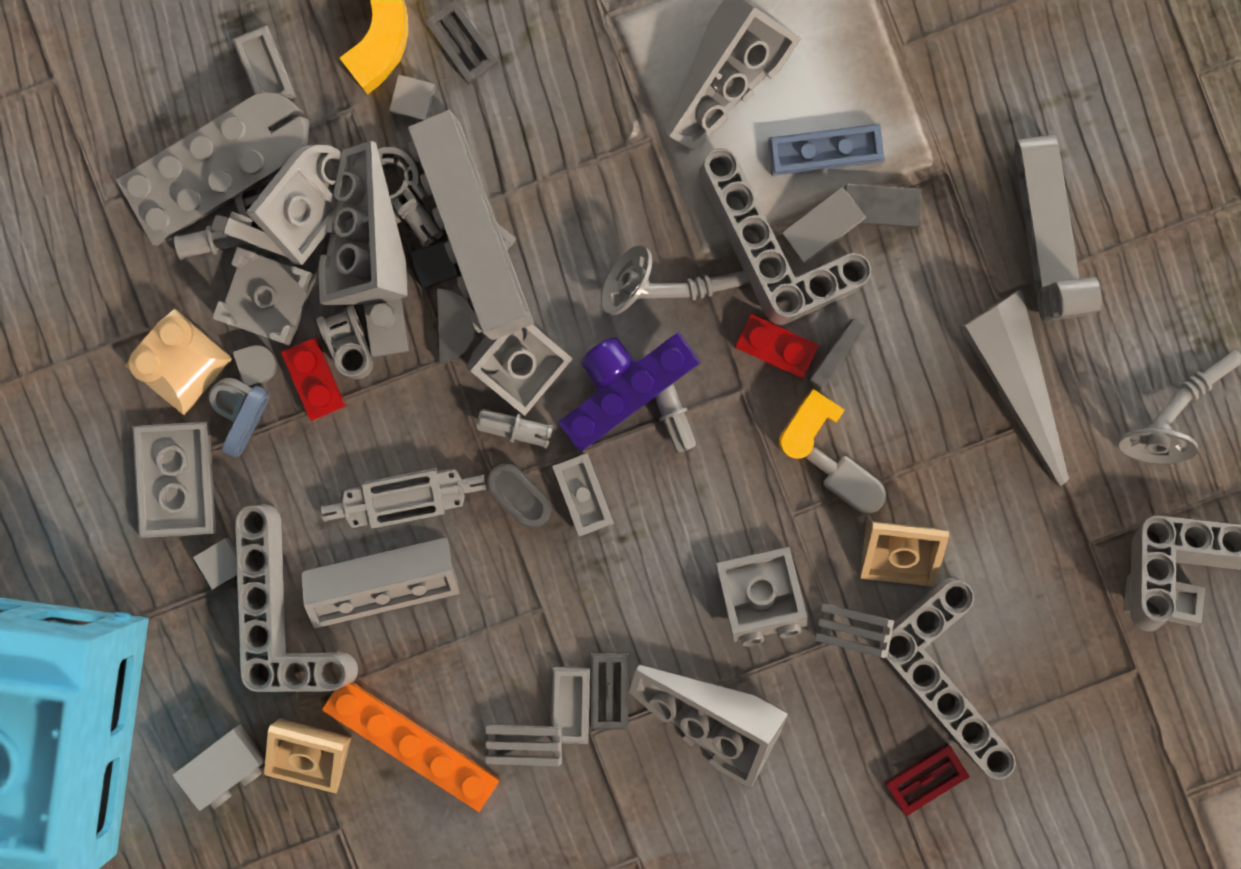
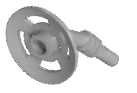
M637 245L627 250L611 269L603 286L601 305L608 314L617 315L629 308L636 299L690 297L693 301L696 300L697 296L700 299L704 298L705 294L711 297L713 292L748 285L750 282L743 270L711 278L708 275H704L703 279H701L699 276L695 277V281L689 278L687 283L649 284L648 278L652 267V255L648 248ZM644 258L646 260V270L643 268ZM616 294H619L623 301L616 307L614 297Z
M1234 350L1203 373L1197 372L1194 376L1188 378L1187 381L1181 383V389L1148 428L1128 432L1120 438V450L1133 459L1156 464L1180 463L1195 457L1198 452L1196 441L1185 434L1171 430L1172 428L1169 425L1190 401L1195 402L1198 400L1199 397H1202L1212 389V384L1241 364V354ZM1140 435L1138 440L1130 441L1133 436ZM1179 440L1187 442V445L1184 448H1181L1177 444Z

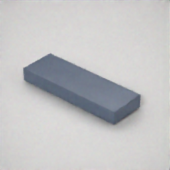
M880 123L768 138L772 176L882 163L885 161Z

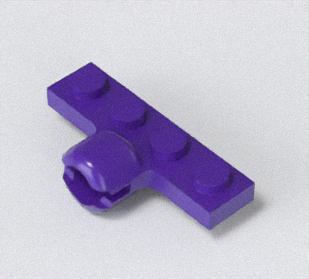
M680 332L674 334L639 361L631 357L618 338L605 339L589 350L581 360V365L596 384L597 391L591 398L558 423L579 452H582L701 364V361Z

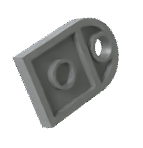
M307 145L294 152L247 210V214L290 261L296 265L304 264L327 234L328 220H334L337 199L333 193L342 153L332 146ZM329 159L334 164V174L330 179L326 177L324 172L325 163Z

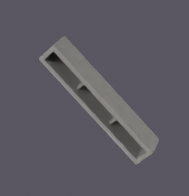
M449 109L409 126L408 128L413 140L408 142V146L416 163L421 161L425 173L420 175V179L427 195H433L437 207L432 209V212L440 230L445 229L449 241L445 243V248L453 264L458 263L462 275L457 277V281L464 297H470L474 310L470 312V317L478 333L483 332L493 341L534 324L460 121Z

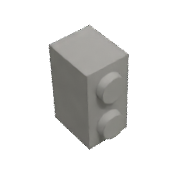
M239 724L172 776L199 812L209 804L214 810L232 796L229 792L231 787L239 781L245 787L262 774L258 767L265 762V756L241 724Z

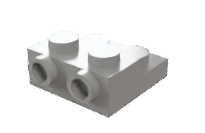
M790 547L716 563L734 642L742 641L743 646H753L762 643L765 640L764 635L779 633L780 638H789L802 632L801 627L807 626V614Z

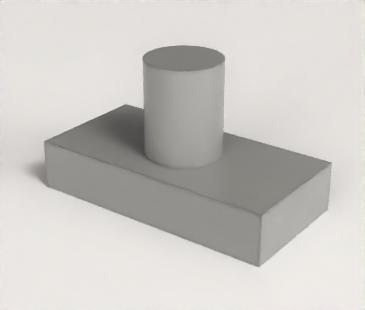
M402 298L381 304H364L371 356L379 357L410 352Z

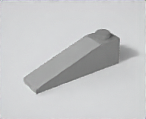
M723 0L707 25L665 134L688 148L695 150L727 120L728 111L740 100L747 102L754 95L752 89L766 76L771 79L781 70L801 38L746 0Z
M368 141L342 150L333 193L337 199L334 220H328L326 232L330 233L327 254H321L318 266L320 304H381L407 297L406 258L376 142Z
M642 665L637 667L629 693L662 722H672L683 731L685 735L682 739L692 747L696 743L711 756L708 762L717 770L749 788L756 781L780 735L788 715L774 705L754 695Z

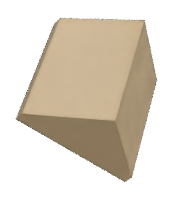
M866 521L860 579L935 587L949 540V531Z
M279 718L270 725L268 730L264 775L337 794L352 736Z

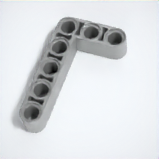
M1052 134L1016 140L1014 145L1015 162L1040 318L1043 322L1098 312L1102 307V295L1098 279L1096 277L1079 279L1057 137Z
M717 148L708 153L699 170L700 182L765 315L771 322L780 325L790 323L855 293L869 280L872 270L870 262L866 257L857 253L847 254L795 278L733 152L724 148ZM710 164H721L726 169L727 175L721 177L713 174ZM730 196L737 197L742 202L743 209L733 210L728 206L726 198ZM743 230L756 232L759 236V243L750 244L743 237ZM761 263L770 264L775 269L776 276L774 278L765 277L760 272L759 265ZM843 267L853 268L857 272L858 281L848 280L844 276ZM814 281L822 284L825 289V296L819 297L814 295L810 290V282ZM781 296L789 299L792 304V311L783 312L776 304V297Z
M262 504L244 507L239 511L235 523L240 669L243 684L254 692L334 691L351 684L357 677L358 666L355 659L347 653H286L281 517L277 509L271 505ZM256 513L263 517L264 525L261 531H258L254 526L253 520ZM258 550L265 557V565L262 569L255 563V554ZM259 588L266 594L264 607L256 599V593ZM260 626L267 632L266 644L262 643L258 638L257 632ZM296 663L300 664L305 670V679L303 681L299 680L295 675L294 668ZM332 663H336L341 668L342 676L340 681L334 679L331 675L330 667ZM260 664L266 666L269 671V679L267 681H264L259 675Z
M1152 516L1148 518L1133 534L1131 541L1130 614L1135 626L1147 632L1155 631L1174 615L1176 609V563L1241 570V525L1167 516ZM1147 532L1156 534L1160 544L1152 542ZM1185 536L1194 539L1197 543V548L1188 545ZM1222 540L1231 543L1235 552L1227 550ZM1147 567L1155 569L1160 576V580L1150 577ZM1146 603L1157 607L1160 617L1150 614Z
M954 578L945 579L894 621L891 639L895 636H903L906 640V647L898 655H892L888 651L887 658L885 659L974 763L990 778L996 780L1005 779L1015 769L1016 761L1012 751L924 650L967 613L974 603V592L968 584ZM955 586L960 587L963 594L961 602L956 606H949L945 597L947 591ZM924 611H931L934 615V624L928 630H919L917 626L918 616ZM919 665H928L930 676L927 681L923 683L914 682L913 672L915 668ZM944 694H953L955 699L954 706L948 711H939L938 699ZM970 722H976L979 725L977 736L971 740L963 739L962 731L965 725ZM994 751H1001L1003 753V761L1000 766L988 768V756Z

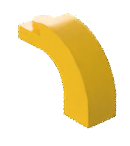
M370 0L372 22L368 33L361 42L340 57L343 64L367 95L380 86L393 73L403 56L408 38V15L404 0Z

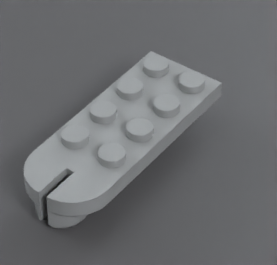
M265 92L253 95L116 179L152 245L158 246L277 174L294 152L307 146L310 122L309 119L300 116L305 112L288 98L275 93ZM290 115L297 116V118L275 131L278 122Z

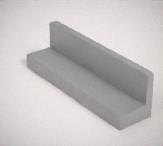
M440 538L302 572L303 603L314 629L460 594L458 580L451 563L447 538Z

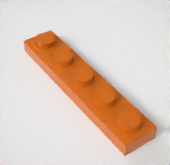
M353 682L345 687L334 690L322 709L477 812H480L501 779Z

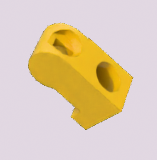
M809 390L780 435L779 447L781 452L785 456L794 459L806 457L812 451L814 437L825 420L828 419L832 423H836L844 409L816 390Z

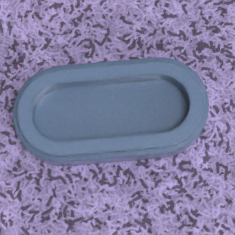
M257 385L252 388L224 442L222 453L233 458H238L242 454L268 403L269 391Z

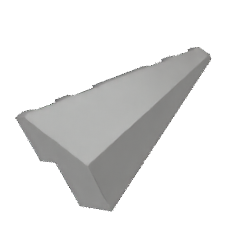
M1021 289L960 327V329L999 389L997 391L1052 479L1057 486H1061L1069 480L1024 296Z

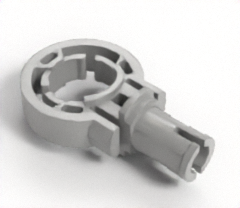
M379 148L378 153L382 168L388 164L398 165L404 171L405 180H403L401 188L395 194L390 195L391 203L397 210L393 209L396 223L402 221L399 217L400 215L419 238L423 247L433 244L434 241L430 235L438 240L443 232L438 228L424 209V204L413 192L414 189L420 199L425 202L430 198L424 190L420 179L422 171L419 164L416 163L413 157L398 148ZM388 156H398V157H402V158H404V159L409 163L410 166L407 167L405 164H403V163L400 162V161L395 160L394 158H386V157H388Z

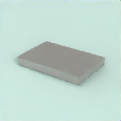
M210 421L132 426L139 538L215 534L216 519Z

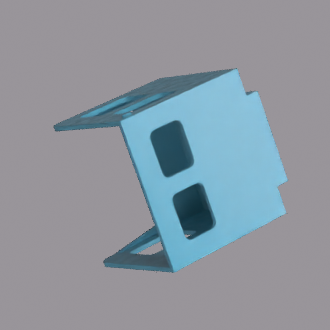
M0 598V610H4V612H0V869H100L117 855L149 618L133 616L122 612L111 613ZM53 617L91 623L72 625L42 621L41 619ZM127 658L119 720L116 728L110 732L118 670L121 661ZM113 761L105 822L102 830L96 834L104 773L107 764Z

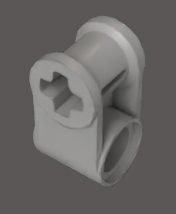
M348 305L346 306V311L328 318L323 316L316 318L321 335L330 350L338 371L356 380L368 376L373 369L374 362L364 336L361 321L354 306ZM352 352H360L363 356V363L356 371H349L345 364L347 356Z

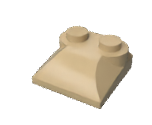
M174 309L160 320L137 346L125 366L135 378L146 383L175 409L186 415L234 358L181 312Z

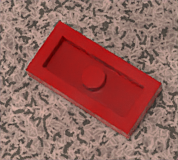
M750 314L734 348L797 378L803 379L819 345L756 315Z
M315 337L281 352L310 421L317 420L347 407L318 338Z

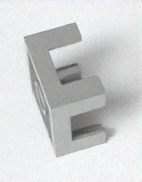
M237 247L231 264L237 268L225 303L218 301L212 319L292 346L316 275Z

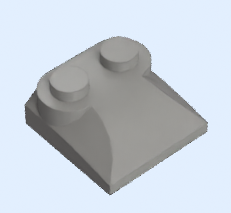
M532 324L493 341L486 336L473 351L466 368L525 416L573 358Z

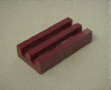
M946 743L884 783L904 815L908 816L970 776L952 747ZM948 756L949 760L901 790L897 789L899 785ZM955 767L957 770L955 774L906 803L905 797Z

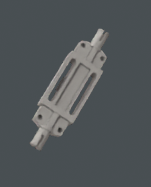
M437 468L366 481L360 487L346 489L343 495V503L321 506V513L324 514L322 518L324 522H327L328 520L346 517L352 528L370 525L372 529L444 515L447 509L462 507L466 493L487 490L484 474L462 479L456 468L437 471ZM427 476L430 479L428 481L411 484V482L394 485L393 488L375 491L372 488L374 486ZM426 506H435L436 508L434 510L383 520L379 518L381 515Z

